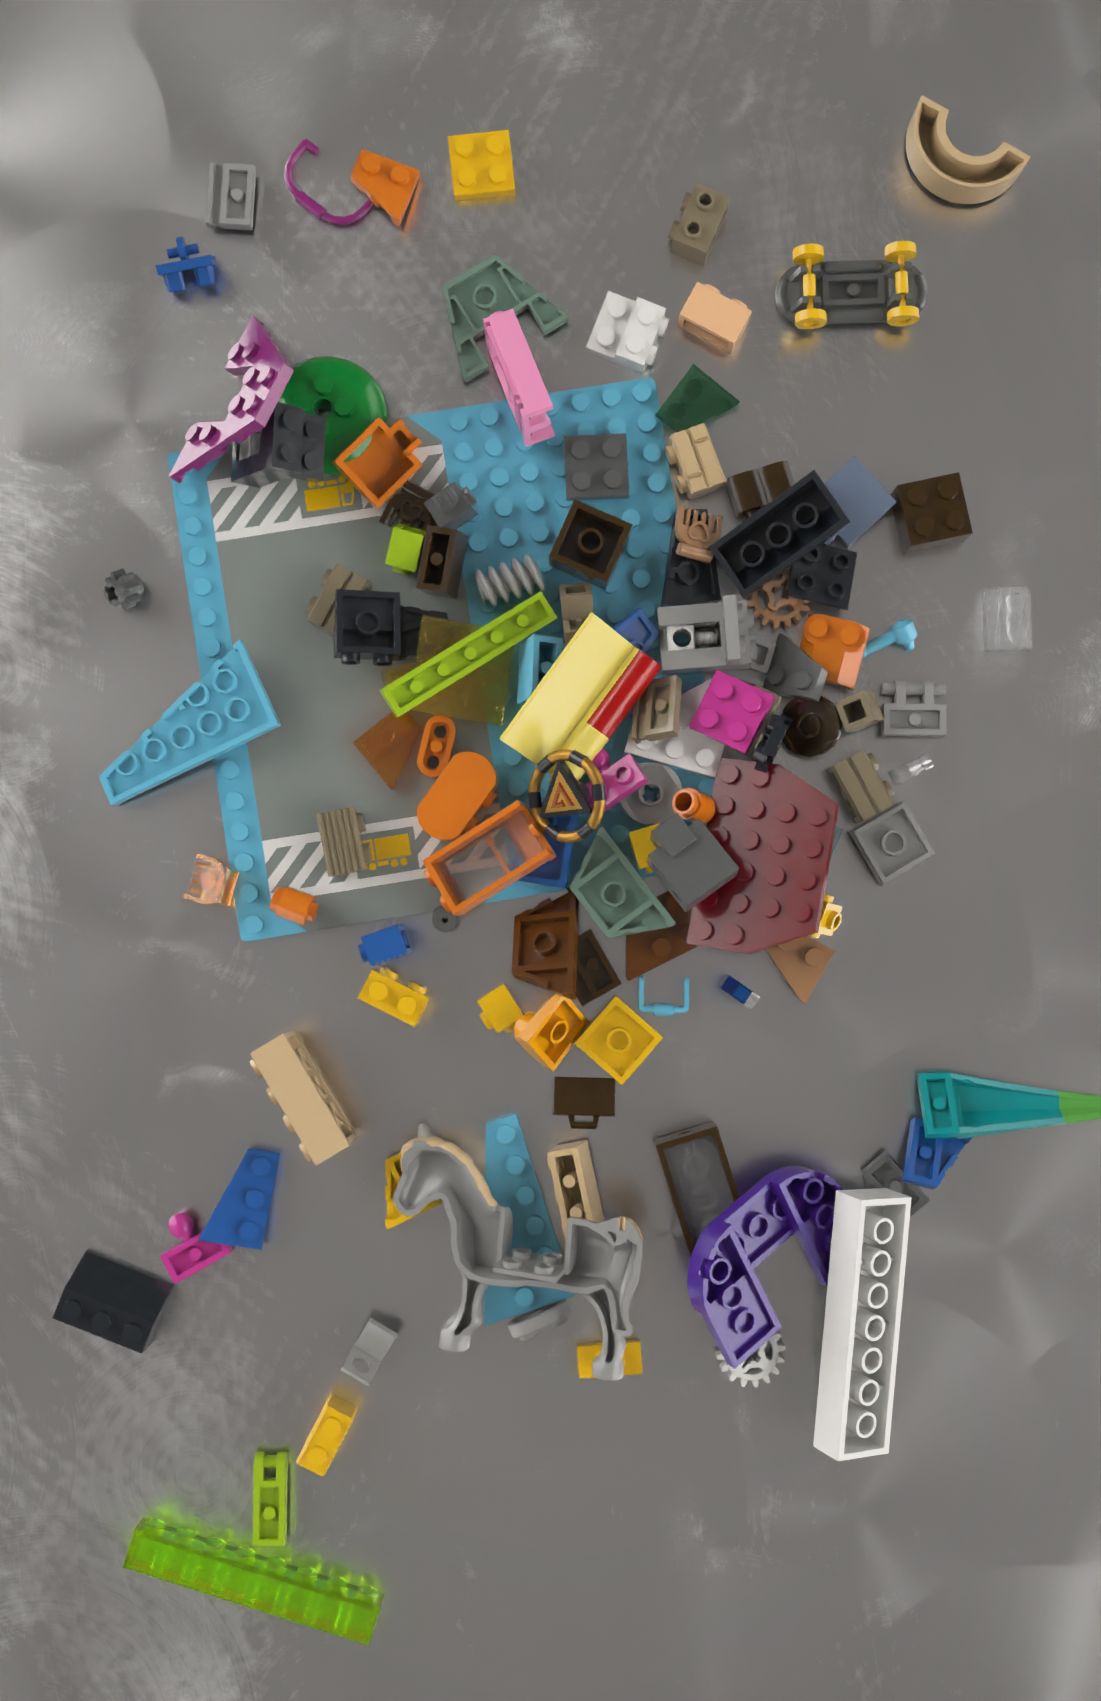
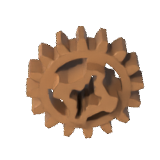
M791 567L789 570L786 569L776 576L781 577L780 580L775 582L769 581L747 597L751 598L747 602V609H754V619L758 617L762 619L760 625L762 628L769 622L772 623V630L776 631L782 623L783 627L787 630L791 627V620L796 624L801 622L802 618L799 613L807 614L810 610L804 604L810 601L786 596ZM783 585L782 599L773 607L775 593ZM758 596L763 598L765 609L760 605ZM781 610L792 611L782 616L775 615L776 612Z

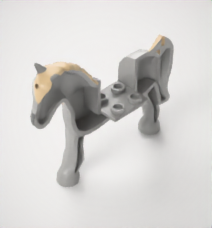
M420 1124L418 1137L406 1142L401 1148L400 1167L402 1175L394 1191L393 1202L401 1214L407 1217L417 1215L428 1203L441 1198L451 1222V1247L455 1264L462 1274L463 1281L462 1300L456 1319L441 1329L438 1347L450 1352H463L469 1349L470 1333L481 1326L483 1321L482 1302L484 1291L488 1286L553 1288L585 1297L592 1303L599 1314L603 1329L602 1350L592 1361V1375L597 1379L605 1381H615L623 1378L625 1366L622 1357L627 1344L625 1337L631 1336L634 1331L629 1320L628 1310L640 1280L643 1258V1236L639 1226L633 1219L627 1217L612 1218L600 1223L583 1218L569 1217L565 1258H563L562 1254L547 1252L544 1255L532 1253L531 1249L525 1247H516L512 1250L513 1218L510 1208L497 1204V1201L491 1196L490 1188L481 1171L466 1152L462 1151L454 1142H446L437 1136H433L427 1125Z

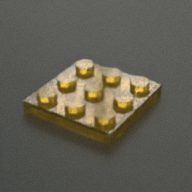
M423 615L421 617L414 669L483 626ZM514 646L409 711L502 726Z

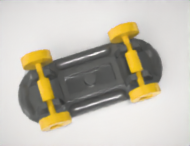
M897 241L888 244L884 248L885 260L822 262L824 260V247L822 245L803 244L795 247L792 251L793 263L797 265L788 269L781 276L776 286L775 301L778 310L782 316L788 321L795 323V326L800 329H816L826 324L887 322L890 326L895 327L912 325L919 321V313L923 310L928 296L927 284L922 273L912 265V262H907L916 257V244L911 241Z

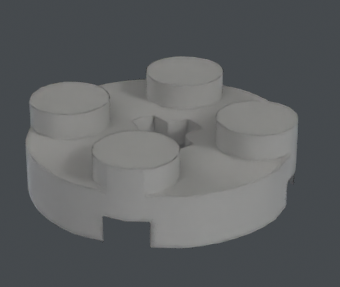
M652 762L638 764L647 777L648 782L620 801L621 806L632 820L642 825L662 824L675 815L672 800L674 795L682 790L681 781L677 774L665 765ZM649 785L651 789L655 787L659 789V793L656 795L658 799L656 802H652L650 799L646 801L643 799L645 786Z

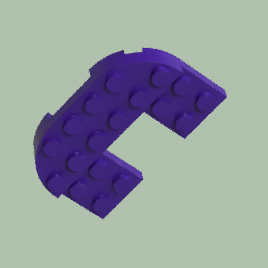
M787 1166L777 1169L762 1178L719 1214L700 1233L688 1267L687 1288L693 1309L702 1314L727 1365L736 1369L782 1328L754 1268L794 1233L806 1254L818 1282L825 1286L828 1285L836 1190H843L841 1185L833 1178L803 1166Z

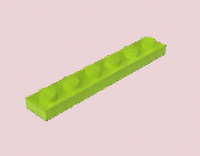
M540 591L382 688L380 693L395 717L398 718L557 619V616Z

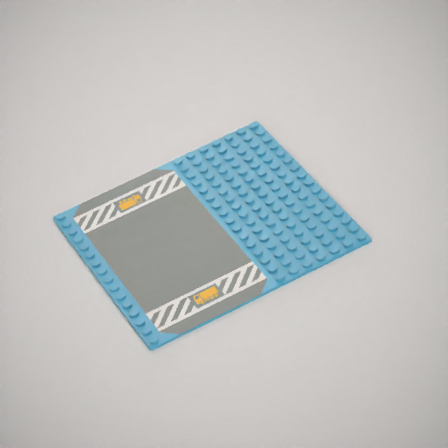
M648 377L548 393L553 409L546 411V414L551 421L555 437L527 447L524 444L522 432L518 428L507 400L387 419L386 425L390 427L396 420L401 418L407 429L422 441L412 453L423 465L408 481L434 494H437L455 481L462 488L467 486L477 499L474 507L479 514L457 529L468 537L457 599L429 595L417 589L419 569L416 572L411 571L410 575L393 571V566L385 564L392 530L397 524L401 513L399 511L391 527L387 523L395 508H392L385 524L380 523L379 520L389 500L395 494L404 493L401 491L403 485L379 509H375L343 474L338 476L323 474V481L319 483L288 477L260 488L231 482L233 443L229 444L225 454L213 462H208L201 470L197 471L192 468L187 471L181 483L171 478L201 679L212 669L211 666L218 659H222L232 649V646L239 639L243 640L281 724L280 727L213 758L239 932L243 941H253L433 912L436 907L442 905L439 899L442 894L438 887H433L424 874V870L427 868L423 860L452 841H443L428 835L420 826L417 818V806L437 780V778H429L423 775L417 765L425 725L434 716H446L453 721L456 727V738L451 759L455 754L461 752H475L484 756L497 772L498 788L495 792L498 796L488 810L483 807L476 817L480 820L478 825L517 800L524 802L530 810L528 798L529 783L537 765L499 739L523 706L522 704H517L519 643L396 718L380 690L449 647L399 662L392 661L390 666L373 665V660L360 659V664L345 665L341 663V658H334L333 636L311 625L307 620L309 614L305 613L311 598L313 596L318 598L323 589L320 583L327 569L333 570L335 565L339 564L369 580L372 585L370 591L400 592V606H412L426 611L446 612L455 643L532 597L525 589H522L521 599L518 600L513 592H511L509 603H505L502 597L498 596L497 607H494L489 600H486V608H484L475 579L476 570H480L487 577L489 566H492L499 573L500 563L504 562L511 569L512 559L516 558L523 565L524 555H529L538 564L545 587V592L542 593L557 616L556 620L533 634L563 638L564 644L559 585L585 582L549 566V555L573 501L566 500L564 436L626 433L629 498L580 501L633 524L631 535L607 589L604 590L590 584L593 610L597 617L613 628L633 610L642 608L658 631L657 608L661 606L674 514L677 510L669 461L665 452L666 443L656 383L653 378ZM181 452L171 453L168 456L170 472ZM432 517V523L430 526L438 527L437 523ZM418 520L414 521L411 527H415ZM534 585L533 595L541 591L537 585ZM678 633L673 637V642L679 647H685L691 642L690 637L685 633ZM658 634L646 655L661 665ZM660 669V671L657 673L654 679L672 675H662V671ZM704 672L673 674L682 680L681 695L705 682ZM633 707L602 748L610 756V766L627 755L624 751L632 727ZM438 727L435 730V736L438 738L444 737L447 733L444 727ZM633 756L638 764L644 762L657 763L654 761ZM432 757L428 760L430 768L438 767V758ZM665 765L677 774L681 781L682 789L693 788L712 797L715 778ZM585 772L578 782L587 784L591 780ZM545 773L541 782L540 793L542 802L550 785L548 779L551 775ZM649 785L645 786L643 799L645 801L650 799L652 802H656L658 800L656 795L659 793V789L657 787L651 789ZM620 802L603 814L597 829L586 839L574 842L567 888L570 887L598 829L602 826L641 878L656 876L654 872L647 874L646 868L638 870L628 837L629 832L652 825H642L632 820L624 812ZM355 807L357 812L363 813L365 818L366 831L361 832L363 843L370 846L372 862L367 863L368 870L328 877L316 814ZM591 813L579 814L577 829L589 819ZM682 819L687 826L692 824V822ZM501 827L490 834V837L496 840V847L510 868L517 855V849L505 828ZM486 838L446 863L466 899L505 875V871L493 850L486 845ZM516 881L483 903L567 889ZM278 886L282 888L289 886L316 896L315 903L319 904V910L313 922L308 921L303 926L276 916V912L269 910L276 888Z

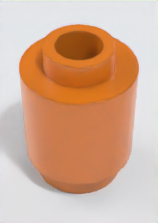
M684 788L673 797L672 807L674 812L684 820L693 823L700 819L705 824L714 816L715 802L711 796L693 788Z
M278 886L272 896L269 910L276 912V916L305 926L308 921L313 922L315 920L319 904L315 903L316 896L289 886L285 888Z

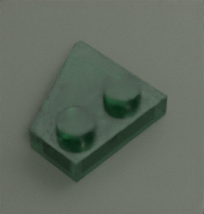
M693 364L655 416L677 433L707 422L734 409L740 401Z

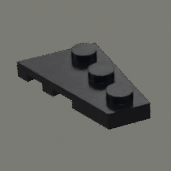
M693 509V510H691L689 526L692 525V519H693V512H694V510H698V511H699L698 521H700V519H701V514H702V512H705V513L707 514V515H706V523H705V524H706L707 527H708V519H709L708 510H707V509ZM675 513L660 607L717 603L722 598L715 556L713 554L712 561L706 563L676 554V548L681 542L675 535Z

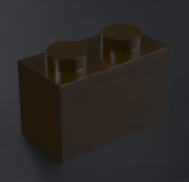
M427 525L416 585L417 589L429 595L457 599L468 541L466 535L457 529Z

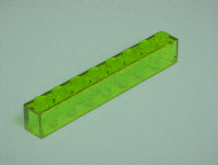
M142 1518L134 1529L123 1563V1568L368 1646L384 1594L378 1593V1590L368 1585L359 1587L348 1583L346 1579L340 1576L333 1575L328 1577L318 1574L315 1569L309 1566L296 1567L287 1564L283 1558L277 1556H270L268 1558L256 1554V1551L249 1547L242 1546L237 1548L230 1546L218 1537L205 1538L196 1535L193 1530L186 1527L174 1528L165 1525L164 1521L158 1518Z

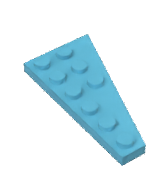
M239 639L222 659H218L211 666L212 669L199 682H195L161 715L162 718L152 728H148L128 751H124L99 776L110 805L116 806L281 726L243 640Z
M513 1113L486 1122L485 1181L490 1188L491 1196L497 1201V1204L509 1207L512 1212L513 1232L511 1249L525 1247L531 1249L532 1253L544 1255L547 1252L562 1254L517 1114ZM490 1285L485 1289L484 1326L573 1297L575 1293L536 1286L503 1287Z

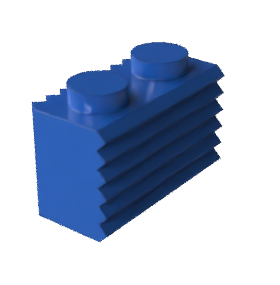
M396 924L362 936V944L358 945L363 962H369L372 966H378L410 955L412 952L403 924Z

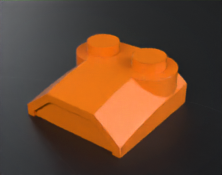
M809 614L803 626V636L799 648L804 650L815 662L828 671L826 683L854 690L869 638L870 628L854 621L824 614Z

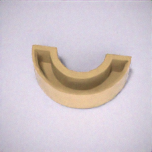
M922 95L910 120L906 134L907 158L914 175L920 183L934 195L959 204L985 202L999 196L1010 188L1021 174L1031 156L1006 142H1003L997 150L984 156H971L960 152L952 145L946 134V119L949 110Z

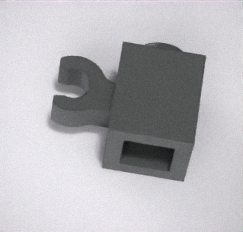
M455 481L424 502L438 527L458 529L479 514L474 507V504L477 503L474 494L467 486L462 488Z

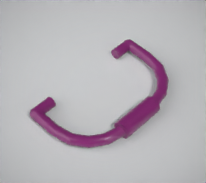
M304 139L290 155L285 165L284 179L288 190L295 197V202L319 220L324 219L332 224L346 225L358 221L374 205L370 198L354 214L344 217L333 216L327 213V210L295 187L292 179V169L297 159L306 149L315 155L319 152V148L308 139Z

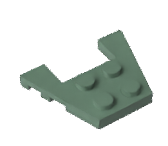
M496 254L442 285L462 375L466 383L490 369L489 363L475 342L476 339L485 335L484 318L497 311H507L513 308L515 315H518L529 309L544 335L567 323L569 319L565 311L554 306L547 296L540 291H536L525 281L524 277Z

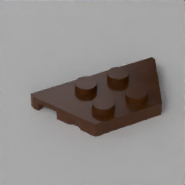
M568 887V893L551 901L549 897L538 903L535 908L527 909L514 916L512 974L516 979L573 1000L576 999L579 900Z
M669 891L656 897L676 924L668 928L626 935L625 974L627 981L698 947L686 944L692 908L685 912Z

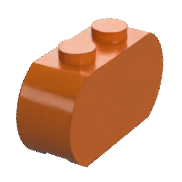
M475 752L455 754L417 806V818L422 829L436 839L454 841L476 827L480 822L476 818L483 807L488 810L498 796L495 792L498 788V775L494 766L484 756Z

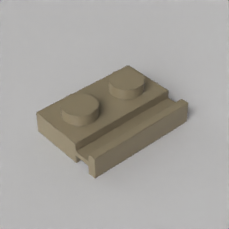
M677 675L653 679L633 707L631 739L636 744L647 739L655 741L679 736L682 680Z

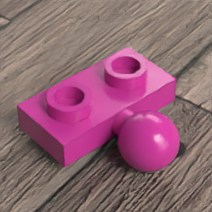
M602 749L592 761L598 768L605 783L606 805L604 813L648 782L647 777L630 753L610 766V756ZM589 781L585 785L590 791L589 801L594 805L592 783Z
M179 1212L169 1220L168 1229L174 1237L181 1238L183 1242L161 1254L160 1258L174 1284L228 1255L233 1249L231 1245L199 1241L198 1238L202 1232L194 1236L192 1232L194 1229L193 1218L187 1213Z

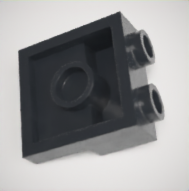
M336 589L335 625L333 627L334 658H341V663L345 665L360 664V659L373 660V665L390 666L392 661H397L401 655L400 592Z

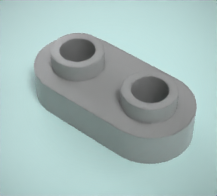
M566 1299L520 1315L511 1320L507 1325L513 1338L520 1337V1340L524 1341L537 1335V1330L549 1325L550 1328H555L567 1322L566 1316L571 1313Z

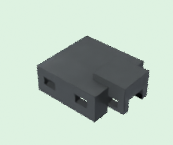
M676 813L651 831L650 840L657 849L648 854L646 863L685 912L737 876L739 867L700 819L687 826Z

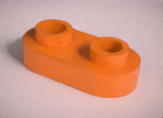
M437 715L430 718L424 728L417 765L421 773L429 778H438L451 759L456 738V727L453 721L446 716ZM438 727H444L447 730L446 735L442 738L435 736V730ZM432 757L439 759V765L436 768L428 766V760Z

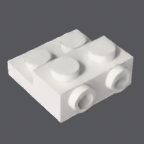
M608 291L586 345L585 352L643 374L646 364L652 366L657 354L658 347L654 346L657 336L663 337L670 320L665 317L667 308L639 297L634 301Z

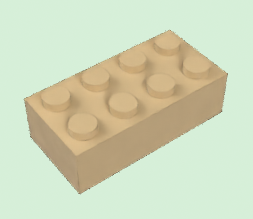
M294 1029L281 1034L250 1053L253 1059L250 1061L253 1071L259 1078L264 1077L269 1086L266 1089L269 1098L274 1105L280 1104L285 1113L283 1121L291 1133H297L302 1142L299 1144L300 1150L307 1161L312 1160L315 1166L350 1146L357 1138Z

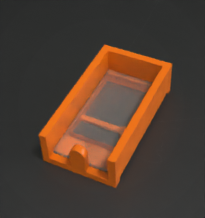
M517 800L424 859L423 863L427 868L424 870V874L433 887H438L442 894L439 899L444 909L449 914L464 916L471 909L557 856L535 822L527 805Z

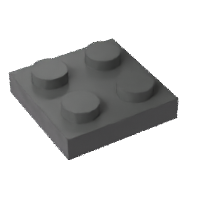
M626 433L564 436L567 501H574V499L581 501L629 498Z

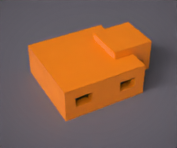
M380 417L376 418L332 461V464L375 509H379L423 465L412 453L422 441L407 429L401 418L396 420L390 427ZM372 434L371 442L363 454L356 459L343 462Z

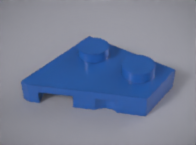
M918 1118L912 1119L910 1121L902 1181L928 1189L937 1188L945 1177L948 1168L953 1166L958 1159V1154L970 1142L972 1137L956 1139V1137L925 1138L923 1120Z

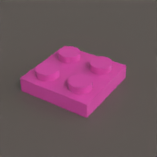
M717 670L689 728L747 755L775 700V696Z

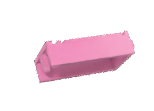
M513 308L507 311L494 312L489 317L483 319L487 353L490 356L518 428L522 432L524 444L527 447L555 437L551 421L546 414V411L553 409V404Z

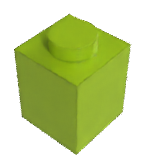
M400 523L395 525L392 530L385 564L393 566L392 570L397 573L410 575L411 571L416 572L420 568L426 530Z

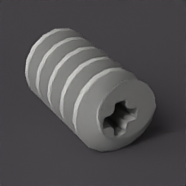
M524 555L523 565L516 558L512 559L511 569L504 562L500 563L499 573L492 566H489L487 577L480 570H476L475 579L484 608H486V600H489L494 607H497L498 596H501L505 603H509L511 592L519 600L521 599L522 589H525L532 596L534 585H537L542 592H545L538 564L529 555Z

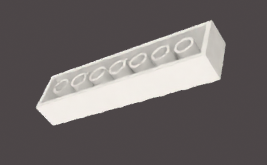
M888 1188L836 1190L813 1446L836 1461L889 1453L912 1197Z

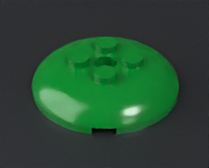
M313 357L291 366L294 372L278 402L304 408V413L318 416L319 409L331 410L328 415L320 416L326 418L323 474L338 476L342 473L332 464V461L376 418L380 417L386 424L387 405L380 386L361 366L338 357ZM372 434L343 462L351 461L363 454L371 442Z

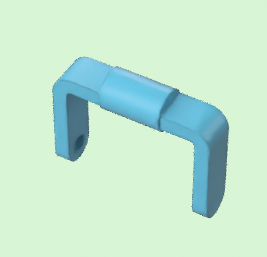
M639 976L638 1008L643 1012H653L654 1016L673 1017V1013L687 1012L689 1009V977H684L683 1006L654 1003V1006L643 1005L644 976Z

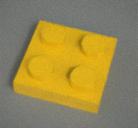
M509 130L448 136L455 201L515 195Z
M615 995L574 1044L617 1082L623 1085L663 1037Z

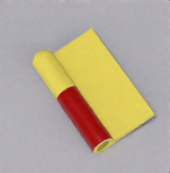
M591 612L499 739L536 765L547 754L561 749L576 750L593 761L662 666L634 647ZM565 761L577 781H579L585 771L575 764ZM556 764L547 772L551 775L548 779L549 782H551Z

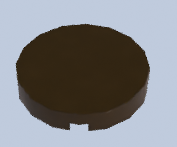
M822 695L819 702L794 698L786 704L782 711L783 715L793 719L789 730L784 735L783 742L794 753L807 757L825 754L835 746L841 735L842 721L837 708L832 701Z

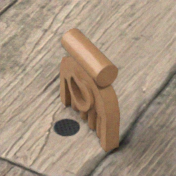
M680 504L677 506L674 529L676 538L681 543L676 548V554L710 563L713 559V553L708 549H710L709 546L720 539L723 516L717 515L714 521V515L710 514L707 527L705 524L707 514L702 512L701 519L698 521L699 511L694 510L692 525L689 526L691 509L686 508L685 511V505Z

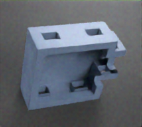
M855 456L825 482V485L851 523L823 544L829 545L838 537L849 548L897 503Z

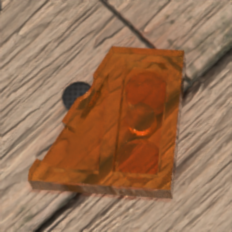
M391 711L356 739L353 744L388 787L393 790L398 783V778L409 759L413 745L416 743L422 728L409 712L396 718Z

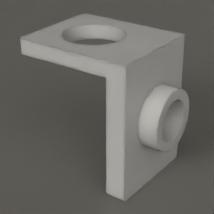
M370 1318L351 1349L341 1371L369 1386L381 1361L398 1334ZM356 1359L364 1361L368 1365L369 1371L366 1373L359 1372L353 1366V1361Z

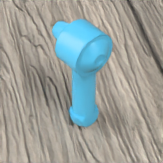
M901 619L890 627L891 631L867 641L863 658L894 642L903 645L907 651L914 649V640L918 634L912 619Z

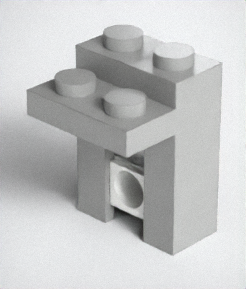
M736 594L723 595L722 601L717 603L657 608L662 675L748 669L752 663L751 659L757 658L756 641L750 640L749 628H754L753 609H747V600L736 601ZM718 627L719 647L696 648L697 645L703 647L704 644H708L710 646L715 641L717 644V632L716 634L712 630L707 632L705 630L704 632H699L698 630L696 632L694 629ZM678 633H685L690 637L691 642L685 647H679L673 642V637Z

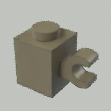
M863 690L835 702L842 721V727L844 726L846 732H857L884 720L873 691Z

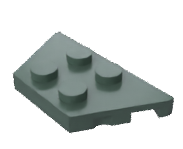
M603 826L600 827L569 887L608 939L674 926L676 922Z

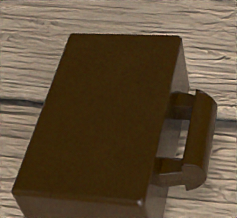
M553 1078L552 1114L568 1116L571 1129H596L599 1117L615 1116L616 1080L614 1078ZM574 1116H593V1122H574Z

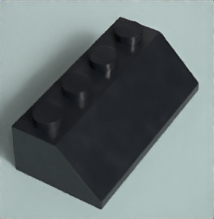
M813 470L709 546V548L743 599H746L851 522L821 477Z

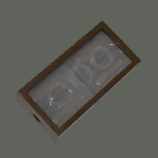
M713 1121L653 1140L690 1258L700 1233L719 1214L740 1198L718 1127Z

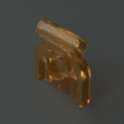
M196 853L195 858L210 862L211 865L196 862L195 866L209 870V872L204 873L194 870L193 875L199 876L200 880L190 879L192 884L201 886L203 890L190 886L188 891L202 895L201 898L190 894H184L183 898L204 905H212L217 902L230 906L239 871L228 869L226 864L219 859Z

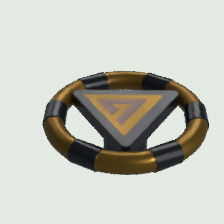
M561 749L547 754L537 764L532 773L528 790L529 807L535 822L545 835L557 842L574 843L586 839L597 829L605 811V783L598 768L587 756L576 750ZM565 761H569L582 768L589 776L592 783L594 805L589 801L590 791L584 783L577 781ZM556 764L542 807L541 782L545 773ZM591 813L589 819L574 831H564L551 824L547 819Z

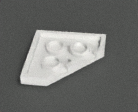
M712 679L681 695L679 736L655 741L647 739L636 744L631 739V727L624 753H630L636 757L710 778H716L725 745L689 728Z

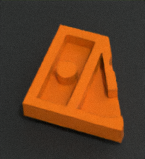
M361 149L351 173V182L361 192H365L377 208L381 206L391 216V221L400 227L420 178V170Z

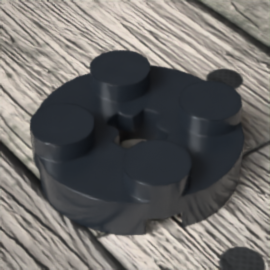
M773 714L763 739L767 740L766 744L760 741L752 756V761L757 762L754 770L764 773L768 771L769 766L764 763H773L784 740V735L789 730L793 719L783 714L780 716Z

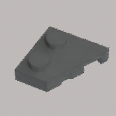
M779 633L763 688L779 696L819 702L828 671L815 662L804 650L794 644L789 637Z

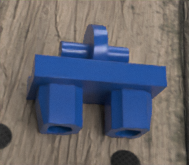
M183 236L176 238V248L167 249L169 259L180 257L181 261L156 265L157 273L164 278L170 293L187 290L183 275L185 272L194 271L197 287L215 284L213 267L217 266L215 256L206 255L190 259L189 255L200 253L197 243L186 245Z

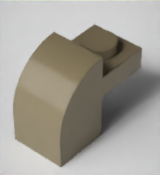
M590 582L559 585L565 645L570 642L591 612L594 613Z

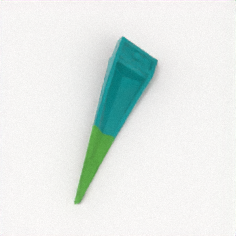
M919 1073L917 1077L925 1138L956 1137V1139L1101 1119V1096L1010 1084L956 1073Z

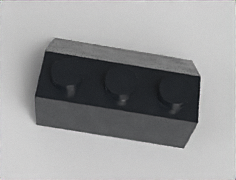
M86 1250L64 1287L52 1318L142 1354L152 1344L175 1284L93 1251Z

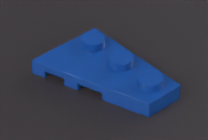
M579 814L547 819L551 824L564 831H574L577 829ZM543 832L557 857L541 865L518 881L567 889L574 843L557 842ZM518 850L509 868L510 871L525 863Z

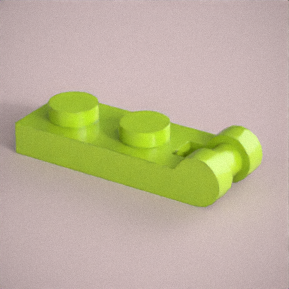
M266 1451L255 1452L253 1472V1546H285L287 1542L288 1451H278L277 1455H266ZM276 1468V1477H265V1469Z

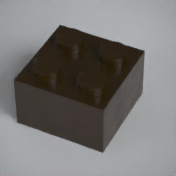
M959 472L900 484L890 494L897 502L893 507V513L903 555L961 543L973 534Z
M574 499L549 555V566L606 590L631 535L633 524Z

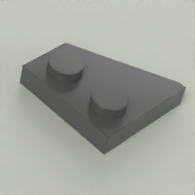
M885 1150L862 1169L866 1188H888L912 1197L911 1217L928 1203L930 1199L919 1186L902 1181L903 1168Z

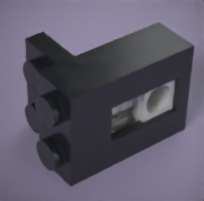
M278 402L263 429L251 434L240 444L233 441L231 482L257 488L288 477L314 483L322 482L326 418L304 413V408Z

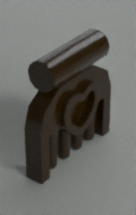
M407 480L401 490L404 493L395 494L389 500L379 522L385 524L392 508H395L387 523L389 527L393 525L400 511L401 516L397 524H403L406 521V525L412 526L413 522L418 520L415 528L420 529L422 523H425L422 530H427V525L432 523V515L424 502L436 494Z

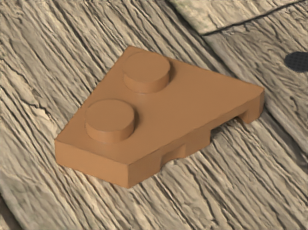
M809 936L799 937L790 942L764 949L778 967L781 975L789 983L799 1001L804 1004L807 1003L835 952Z

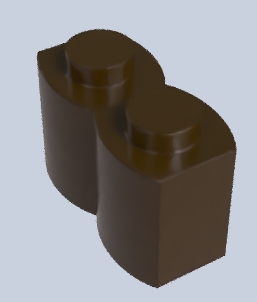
M788 460L738 473L728 477L726 482L736 519L744 517L745 520L795 484Z

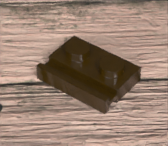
M591 929L578 936L576 997L583 1007L622 984Z

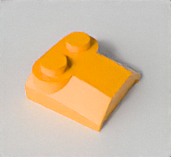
M555 994L536 1014L528 1012L518 1018L514 1026V1036L530 1056L545 1068L554 1072L590 1021L582 1015L570 999Z

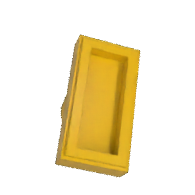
M640 1339L626 1340L627 1344L622 1357L625 1366L624 1375L643 1374ZM602 1342L577 1344L579 1379L595 1378L592 1375V1361L601 1352Z

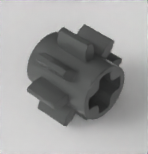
M122 568L111 572V577L105 578L106 583L104 584L103 592L110 604L114 606L121 604L123 610L136 606V602L142 600L143 583L133 572L126 574Z

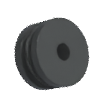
M439 905L433 912L432 922L437 930L448 932L457 925L458 916L452 913L449 914L442 905Z

